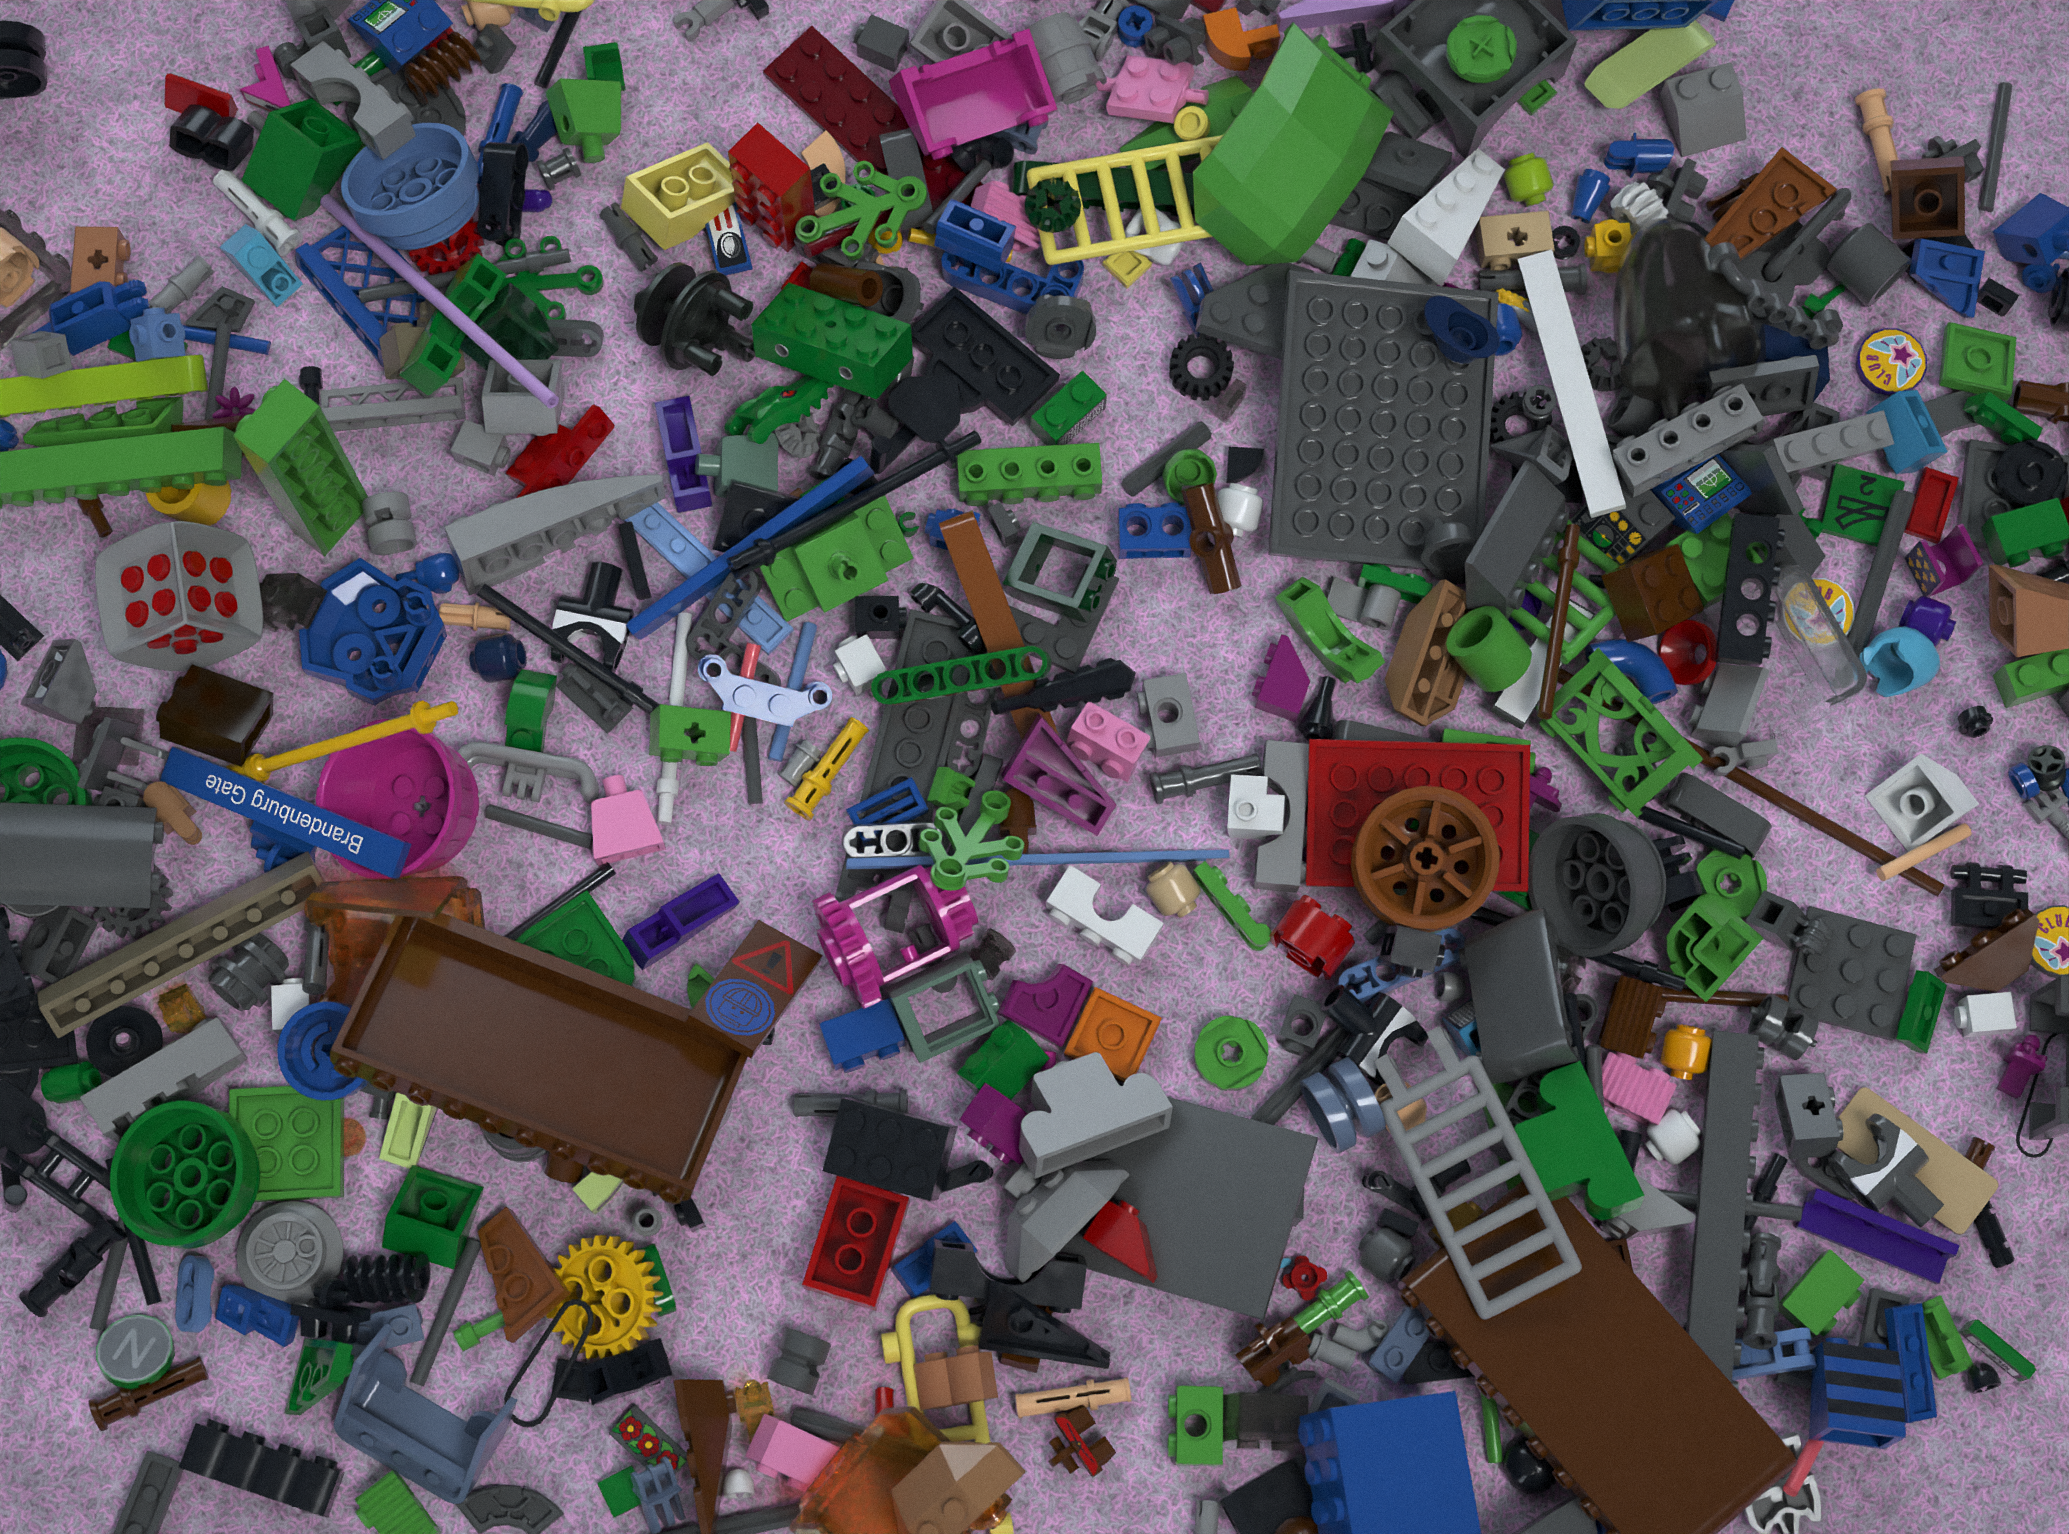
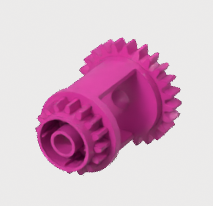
M918 865L840 903L831 892L812 901L816 912L815 915L820 922L819 926L821 928L816 930L824 954L841 986H849L856 1001L858 1000L863 1009L882 1001L879 987L960 948L959 942L974 934L972 927L978 924V918L965 886L955 891L941 889L930 878L932 866L924 869L921 865ZM913 881L921 905L942 944L918 955L914 944L905 946L900 949L905 962L881 972L871 945L852 909Z

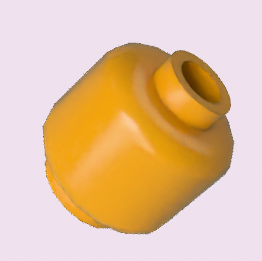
M1677 1024L1676 1029H1670L1666 1032L1660 1061L1662 1065L1671 1069L1670 1076L1693 1080L1694 1074H1702L1707 1071L1712 1050V1040L1705 1035V1029Z

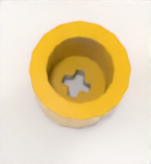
M227 480L226 485L223 486L199 483L194 484L192 489H176L172 486L162 487L161 492L146 493L148 502L156 511L177 521L211 526L226 514L231 502V487Z

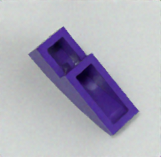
M690 396L654 402L677 513L713 506L707 476L695 474L697 453L702 454Z
M718 873L664 904L656 914L628 929L622 941L641 970H644L738 906L740 901Z

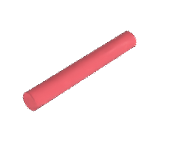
M747 642L739 676L754 679L761 645ZM731 712L730 751L737 752L745 715Z
M1808 1438L1797 1460V1465L1792 1469L1783 1487V1491L1793 1497L1797 1496L1824 1441L1810 1440Z

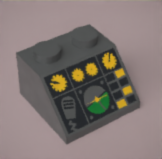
M1618 473L1617 476L1626 509L1591 518L1586 502L1570 521L1572 524L1580 527V535L1619 565H1623L1633 560L1670 528L1676 517L1651 490L1633 497L1620 473Z

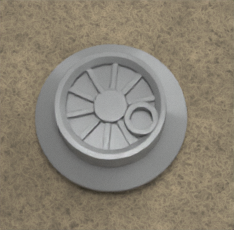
M298 1201L277 1203L259 1212L244 1229L237 1249V1266L245 1286L248 1289L289 1304L294 1302L306 1304L310 1298H316L313 1295L314 1288L316 1286L322 1287L329 1278H338L344 1259L342 1236L332 1218L318 1207Z

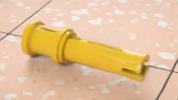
M853 717L849 718L845 727L830 745L814 770H809L803 774V782L792 797L786 798L784 804L805 820L811 821L814 816L812 812L823 796H828L831 793L832 785L830 783L849 759L864 735L868 733L869 729L859 720Z

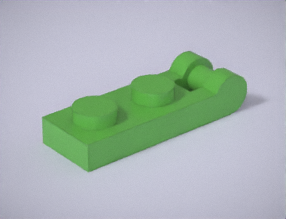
M1206 861L1193 870L1192 876L1200 888L1252 950H1264L1271 938L1269 937L1271 934L1270 928L1266 924L1256 923L1248 914L1251 912L1248 903L1241 895L1236 894L1234 896L1225 886L1228 881L1217 866L1214 865L1211 868Z

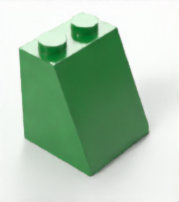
M313 98L268 113L241 181L252 188L256 195L265 198L278 208L282 215L296 221L312 215L320 207L321 198L329 194L363 142L359 133Z

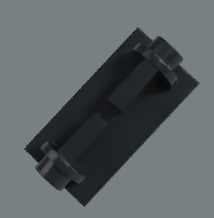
M0 595V645L13 658L19 661L44 635Z

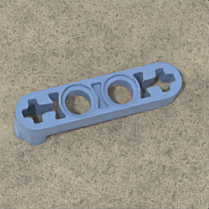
M1448 928L1435 933L1442 936L1440 944L1443 945L1446 939L1449 944L1455 942L1457 947L1453 953L1450 949L1445 950L1442 964L1440 967L1435 966L1434 973L1460 961L1459 948L1464 947V940L1466 939L1460 931ZM1378 956L1342 972L1335 987L1341 984L1344 987L1351 985L1357 990V994L1353 989L1349 991L1361 1002H1365L1375 998L1379 992L1385 994L1421 978H1410L1395 974L1394 980L1389 982L1382 981L1376 974V967L1385 964L1378 963ZM1423 973L1422 978L1433 973ZM1366 976H1367V978H1368V982H1367V983H1365V982L1363 981Z

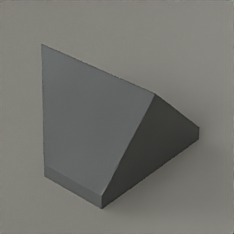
M1549 424L1541 430L1490 445L1493 450L1518 470L1525 460L1532 462L1553 485L1563 482L1568 477L1573 457L1570 443Z

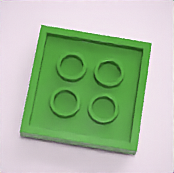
M292 1086L229 1089V1115L244 1128L259 1160L260 1184L255 1202L344 1197V1098L316 1100L300 1094ZM231 1150L229 1151V1163L232 1158ZM228 1188V1200H229L230 1194H231L230 1188Z

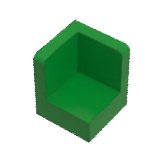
M618 43L583 47L587 79L620 81L621 91H625L622 60Z

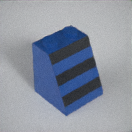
M1826 1338L1825 1342H1821L1813 1348L1817 1367L1812 1369L1809 1439L1885 1450L1906 1438L1899 1352L1886 1350L1887 1346L1880 1343H1864L1863 1347L1849 1345V1341L1843 1338Z

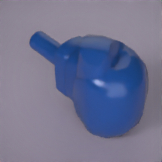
M439 553L424 558L423 561H417L416 570L396 574L397 581L403 577L410 580L418 579L419 584L428 586L432 592L445 594L450 592L452 585L459 580V569L452 554Z

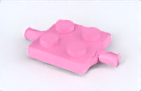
M1127 55L1121 72L1117 77L1107 78V82L1104 85L1100 81L1095 83L1097 91L1111 92L1106 104L1108 115L1174 123L1178 111L1187 102L1206 105L1209 98L1208 90L1189 88L1194 76L1193 64L1186 62L1173 65L1167 60Z

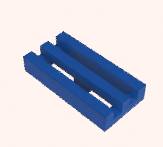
M912 777L846 809L853 825L873 824L915 802L918 806L883 823L909 822L929 811ZM907 790L911 791L912 795L861 820L859 819V814ZM880 830L874 831L876 838L878 837ZM858 832V834H859V836H860V839H861V841H862L863 844L866 843V842H868V841H871V840L875 839V838H871V839L864 838V837L862 836V833H861V832Z

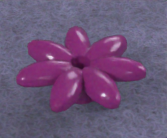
M233 386L230 391V400L224 396L216 395V401L223 408L214 412L212 417L216 419L253 414L256 409L248 406L254 400V394H247L240 399L238 389ZM238 407L237 412H233L232 409Z

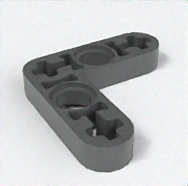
M755 570L742 576L744 578L748 574L751 576L748 582L752 587L749 591L743 589L739 593L737 598L743 600L741 606L735 600L725 597L727 592L735 595L740 588L739 583L736 582L737 579L730 572L689 634L687 648L689 653L697 660H700L707 654H714L709 650H703L701 653L698 651L701 646L697 642L698 638H706L708 635L711 636L709 643L715 648L722 650L723 644L727 646L718 655L724 661L733 653L739 654L743 660L745 650L729 639L762 588V580ZM723 603L729 604L734 611L732 620L727 624L719 623L715 616L716 609ZM758 660L755 675L762 678L768 675L770 677L768 683L781 686L779 675ZM717 663L708 665L715 672H719V665Z

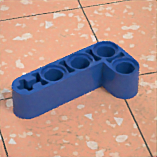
M947 251L943 253L941 259L942 277L950 286H955L960 290L1026 315L1036 305V300L1040 296L1052 295L1077 298L1083 284L1084 264L1082 260L1052 265L1047 278L1007 263L1004 264L999 273H996ZM957 263L963 264V266H959L957 270L952 269V267H956ZM973 268H975L974 277H970V274L973 275ZM1063 270H1072L1076 273V276L1068 279L1062 277L1059 273ZM987 275H992L998 278V281L993 284H987L981 279ZM1018 288H1027L1031 293L1022 297L1016 295L1014 291Z

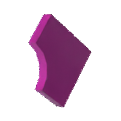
M1058 964L1051 975L1040 982L1025 983L1013 980L997 1013L1049 1043L1063 1047L1093 981L1064 964Z

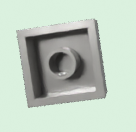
M490 360L481 396L485 433H498L502 436L514 433H532L537 436L557 433L564 401L561 360H517L558 396L559 402L554 408L545 406L495 360Z

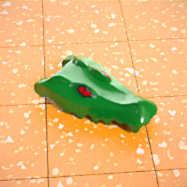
M805 375L786 387H769L757 398L746 401L735 410V413L731 415L725 424V433L728 436L743 435L749 424L751 425L747 433L749 440L757 444H763L777 427L787 423L799 422L801 414L809 417L810 406L819 410L821 408V399H828L827 389L834 387V384Z

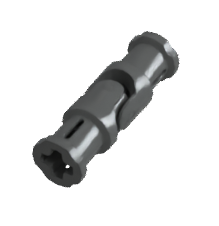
M845 389L841 402L836 403L831 420L819 445L821 452L816 465L811 466L809 470L810 476L824 481L834 475L837 466L844 458H849L859 427L852 423L851 416L857 404L863 399L869 398L868 396Z
M1766 1232L1750 1235V1263L1746 1266L1748 1282L1744 1295V1313L1748 1316L1747 1331L1743 1333L1742 1341L1745 1345L1759 1350L1775 1347L1778 1342V1337L1774 1333V1319L1779 1314V1288L1777 1282L1780 1279V1267L1777 1265V1251L1781 1249L1782 1241L1774 1234Z

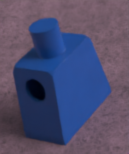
M2039 193L1993 231L2001 256L2007 261L2046 266L2055 261L2064 252H2069V207L2045 194Z

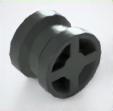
M2043 745L2031 751L2028 756V768L2033 773L2039 789L2042 791H2053L2061 787L2066 780L2064 753L2059 748L2051 745Z

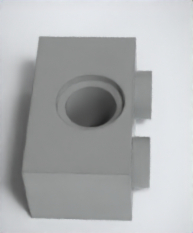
M1186 673L1143 680L1142 692L1137 693V702L1140 714L1147 713L1149 726L1143 728L1144 733L1150 736L1149 743L1146 746L1147 749L1154 748L1155 758L1197 751L1200 739ZM1162 710H1170L1176 715L1177 719L1172 723H1164L1158 718L1157 714Z

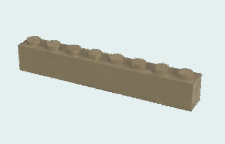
M307 851L37 992L39 1009L57 1038H60L330 896L326 882L310 853Z

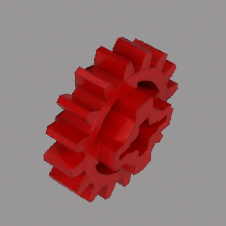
M473 216L459 231L447 238L451 250H448L446 245L439 242L409 252L412 262H417L416 265L421 273L428 268L430 275L458 270L476 254L483 256L481 249L478 247L485 245V242L478 232V222L473 223ZM466 246V248H465V250L463 251V253L459 256V254H460V252H461V250H462V247Z

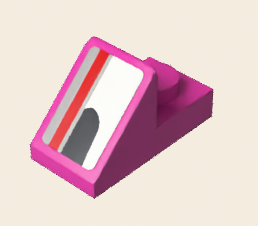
M269 45L256 49L255 51L260 63L254 64V68L260 82L240 89L245 102L266 112L291 105Z

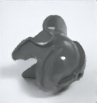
M858 262L856 268L878 273L883 283V291L879 301L873 306H863L864 309L908 324L912 321L917 309L923 310L924 303L920 302L921 286L919 279L908 268L887 267L871 262Z

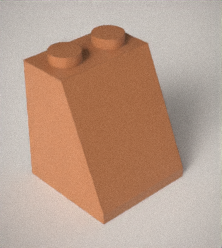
M1997 564L1989 565V627L1991 634L2016 657L2069 649V584Z

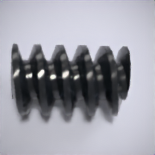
M396 1254L391 1255L388 1261L384 1255H377L374 1261L369 1255H363L360 1261H358L357 1256L352 1255L346 1261L343 1270L345 1291L351 1293V1301L357 1304L365 1301L368 1303H377L379 1301L382 1303H391L393 1301L397 1303H405L406 1301L418 1303L426 1296L431 1278L430 1261L428 1256L420 1254L416 1262L413 1255L406 1254L402 1261Z

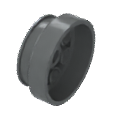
M1587 813L1557 820L1540 834L1529 858L1528 893L1533 910L1545 908L1555 924L1559 939L1558 946L1578 956L1595 957L1626 949L1634 944L1655 923L1665 901L1666 875L1658 850L1641 829L1631 823L1618 820L1606 814Z

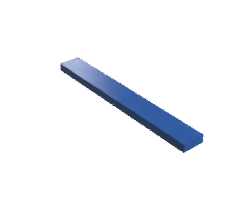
M859 456L627 622V628L633 636L642 640L723 583L731 572L729 568L733 567L732 565H727V558L753 546V541L758 538L770 541L813 518L870 478L875 472L862 456Z

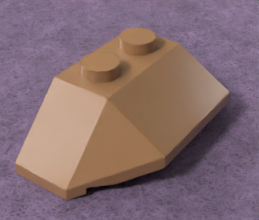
M1446 579L1440 580L1407 615L1384 679L1394 710L1420 726H1427L1432 721L1443 717L1455 709L1467 673L1448 652L1446 642L1448 634L1455 623L1472 610L1467 609L1466 592Z
M941 1442L891 1490L899 1534H961L1020 1479L1026 1471L1000 1442H988L987 1444L976 1442Z

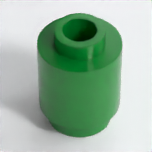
M88 1061L53 1067L41 1079V1090L45 1099L49 1102L54 1101L57 1104L80 1101L79 1097L101 1085L99 1071Z

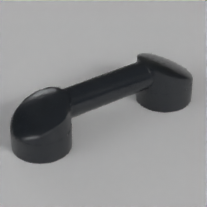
M919 583L908 592L916 604L918 602L922 603L921 609L925 613H929L937 605L962 627L956 633V637L969 652L976 655L984 647V641L975 618L946 595L942 589L931 584Z

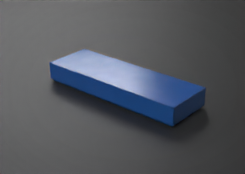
M1909 1303L1884 1308L1889 1349L1899 1352L1905 1423L1937 1417L1922 1303Z

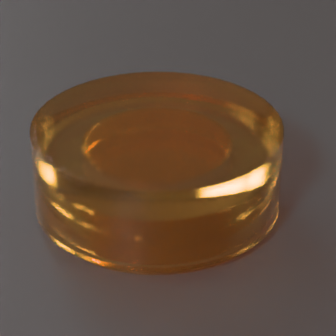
M344 1119V1157H351L362 1151L366 1144L367 1135L364 1127L359 1122L353 1119Z

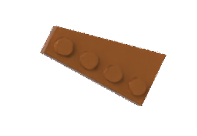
M1781 147L1697 246L1693 255L1712 269L1707 258L1708 252L1717 244L1729 242L1734 244L1740 261H1742L1833 196L1837 188Z

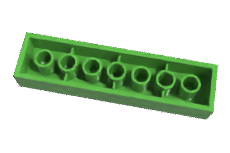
M286 379L278 386L271 387L263 396L262 404L253 414H248L242 418L237 425L236 433L233 437L292 532L325 557L364 513L362 502L368 496L321 407Z

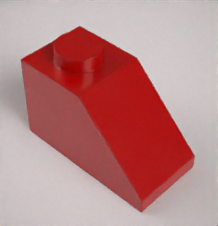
M1120 1200L1118 1205L1108 1201L1096 1215L1083 1239L1093 1247L1154 1283L1158 1276L1147 1227L1137 1218L1140 1211L1123 1200Z

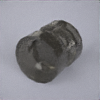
M987 929L981 937V944L977 948H972L968 954L973 961L978 959L981 961L988 980L991 981L1000 973L1001 964L1004 961H1009L1014 956L1016 949L1003 935L993 929Z

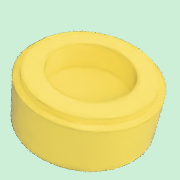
M1188 106L1177 113L1174 119V130L1183 141L1206 138L1210 131V120L1201 108Z

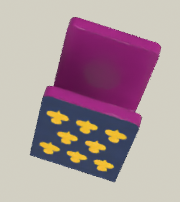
M1963 523L1956 525L1941 543L1931 547L1926 539L1920 540L1904 558L1923 596L1927 597L1968 581L1983 565V561ZM1937 560L1943 562V564L1945 565V575L1942 572Z

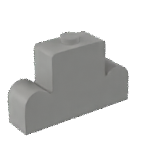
M1098 1052L1072 1061H1061L1053 1066V1068L1036 1073L1033 1076L1031 1101L1037 1111L1030 1112L1022 1120L1019 1150L1033 1177L1038 1178L1168 1129L1170 1127L1173 1106L1157 1080L1148 1074H1133L1125 1080L1123 1086H1119L1103 1057Z

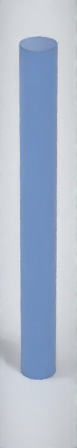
M810 622L803 623L786 688L801 691L817 630L816 624ZM781 724L776 725L768 756L769 760L782 762L791 727Z

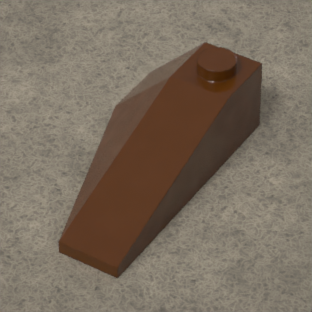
M673 1380L681 1430L684 1432L686 1442L689 1443L686 1457L691 1478L695 1480L696 1487H693V1494L701 1534H716L733 1427L731 1414L737 1413L734 1390L727 1391L723 1380Z

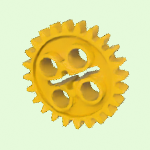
M595 1235L594 1240L592 1238H582L581 1246L579 1244L568 1246L570 1255H559L557 1257L562 1268H554L571 1294L559 1303L554 1310L549 1312L546 1318H554L565 1302L571 1299H579L576 1294V1288L580 1283L583 1289V1295L580 1300L586 1302L594 1314L592 1328L579 1352H585L587 1359L597 1358L598 1355L602 1359L625 1353L626 1349L631 1351L638 1347L637 1340H648L650 1338L644 1328L657 1326L656 1321L650 1317L651 1313L662 1311L660 1306L653 1303L654 1298L663 1295L662 1291L653 1290V1284L657 1283L661 1278L660 1276H650L648 1273L655 1263H642L641 1261L646 1251L635 1250L632 1252L634 1242L623 1241L621 1243L620 1236H609L607 1239L606 1235ZM608 1262L612 1268V1274L609 1279L605 1274V1266ZM626 1294L629 1296L631 1301V1306L628 1311L624 1308L623 1300ZM579 1305L568 1307L552 1330L553 1333L564 1331L565 1334L561 1344L574 1343L573 1351L588 1323L586 1310ZM597 1315L600 1317L602 1322V1326L599 1332L595 1328V1319Z

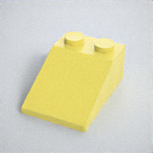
M706 142L626 176L621 208L663 250L669 249L693 238L706 227L710 220L735 202L732 175L729 170L730 163L711 144Z

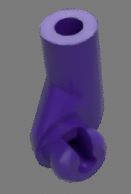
M525 189V202L522 212L544 211L552 205V195L545 189Z

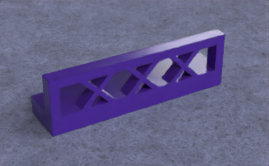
M1818 1188L1807 1193L1802 1207L1801 1221H1797L1795 1227L1936 1285L1941 1281L1947 1260L1957 1255L1960 1246Z

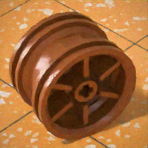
M1420 786L1402 790L1386 798L1367 817L1359 829L1352 847L1351 873L1354 886L1362 902L1375 917L1389 926L1399 925L1430 933L1444 930L1468 918L1483 905L1493 890L1499 872L1500 852L1496 834L1488 818L1475 803L1457 792L1442 787ZM1408 818H1415L1418 821L1419 828L1417 831L1408 832L1406 830L1405 821ZM1445 825L1454 826L1456 829L1454 838L1445 839L1442 836L1441 831ZM1385 846L1392 847L1394 850L1393 859L1384 860L1380 854L1381 849ZM1423 850H1429V857L1435 859V864L1428 865V869L1421 868V861L1416 860V854L1421 855ZM1459 860L1467 862L1469 866L1468 872L1462 875L1457 874L1454 870V864ZM1398 881L1405 883L1407 886V892L1402 896L1395 894L1393 891V885ZM1436 888L1444 893V899L1439 903L1433 902L1430 899V892Z

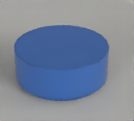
M2023 762L2009 768V779L2021 798L2029 800L2040 794L2039 785L2033 773Z

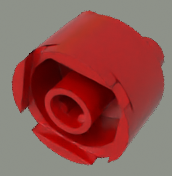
M1303 895L1300 900L1293 902L1269 935L1271 937L1270 942L1275 948L1281 943L1287 948L1288 954L1286 957L1309 974L1319 977L1323 972L1325 980H1329L1355 945L1354 937L1349 933L1352 926L1337 914H1334L1331 918L1320 910L1322 907L1317 901L1307 895Z

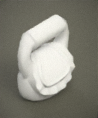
M1141 208L1137 210L1124 230L1126 238L1138 236L1144 227ZM1155 209L1160 232L1181 228L1180 223L1171 221L1164 213ZM1185 242L1135 250V252L1146 255L1154 263L1168 266L1176 258Z

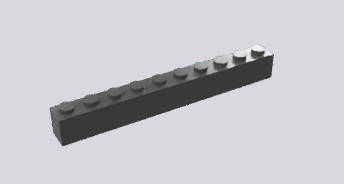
M1714 1030L1711 1035L1712 1050L1707 1069L1686 1332L1738 1390L1739 1382L1733 1381L1732 1375L1733 1365H1740L1742 1344L1736 1343L1735 1337L1736 1328L1743 1327L1745 1311L1744 1305H1738L1739 1290L1745 1291L1747 1284V1268L1741 1267L1742 1252L1748 1253L1750 1245V1230H1744L1745 1215L1751 1216L1753 1207V1193H1747L1748 1178L1754 1179L1756 1169V1157L1750 1156L1751 1142H1757L1759 1120L1753 1119V1106H1759L1761 1101L1762 1084L1755 1083L1756 1069L1762 1070L1765 1049L1764 1047H1758L1759 1035Z

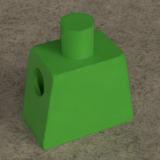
M560 78L546 91V97L561 142L565 145L582 146L584 161L587 163L603 161L605 159L603 146L609 145L621 132L620 81Z

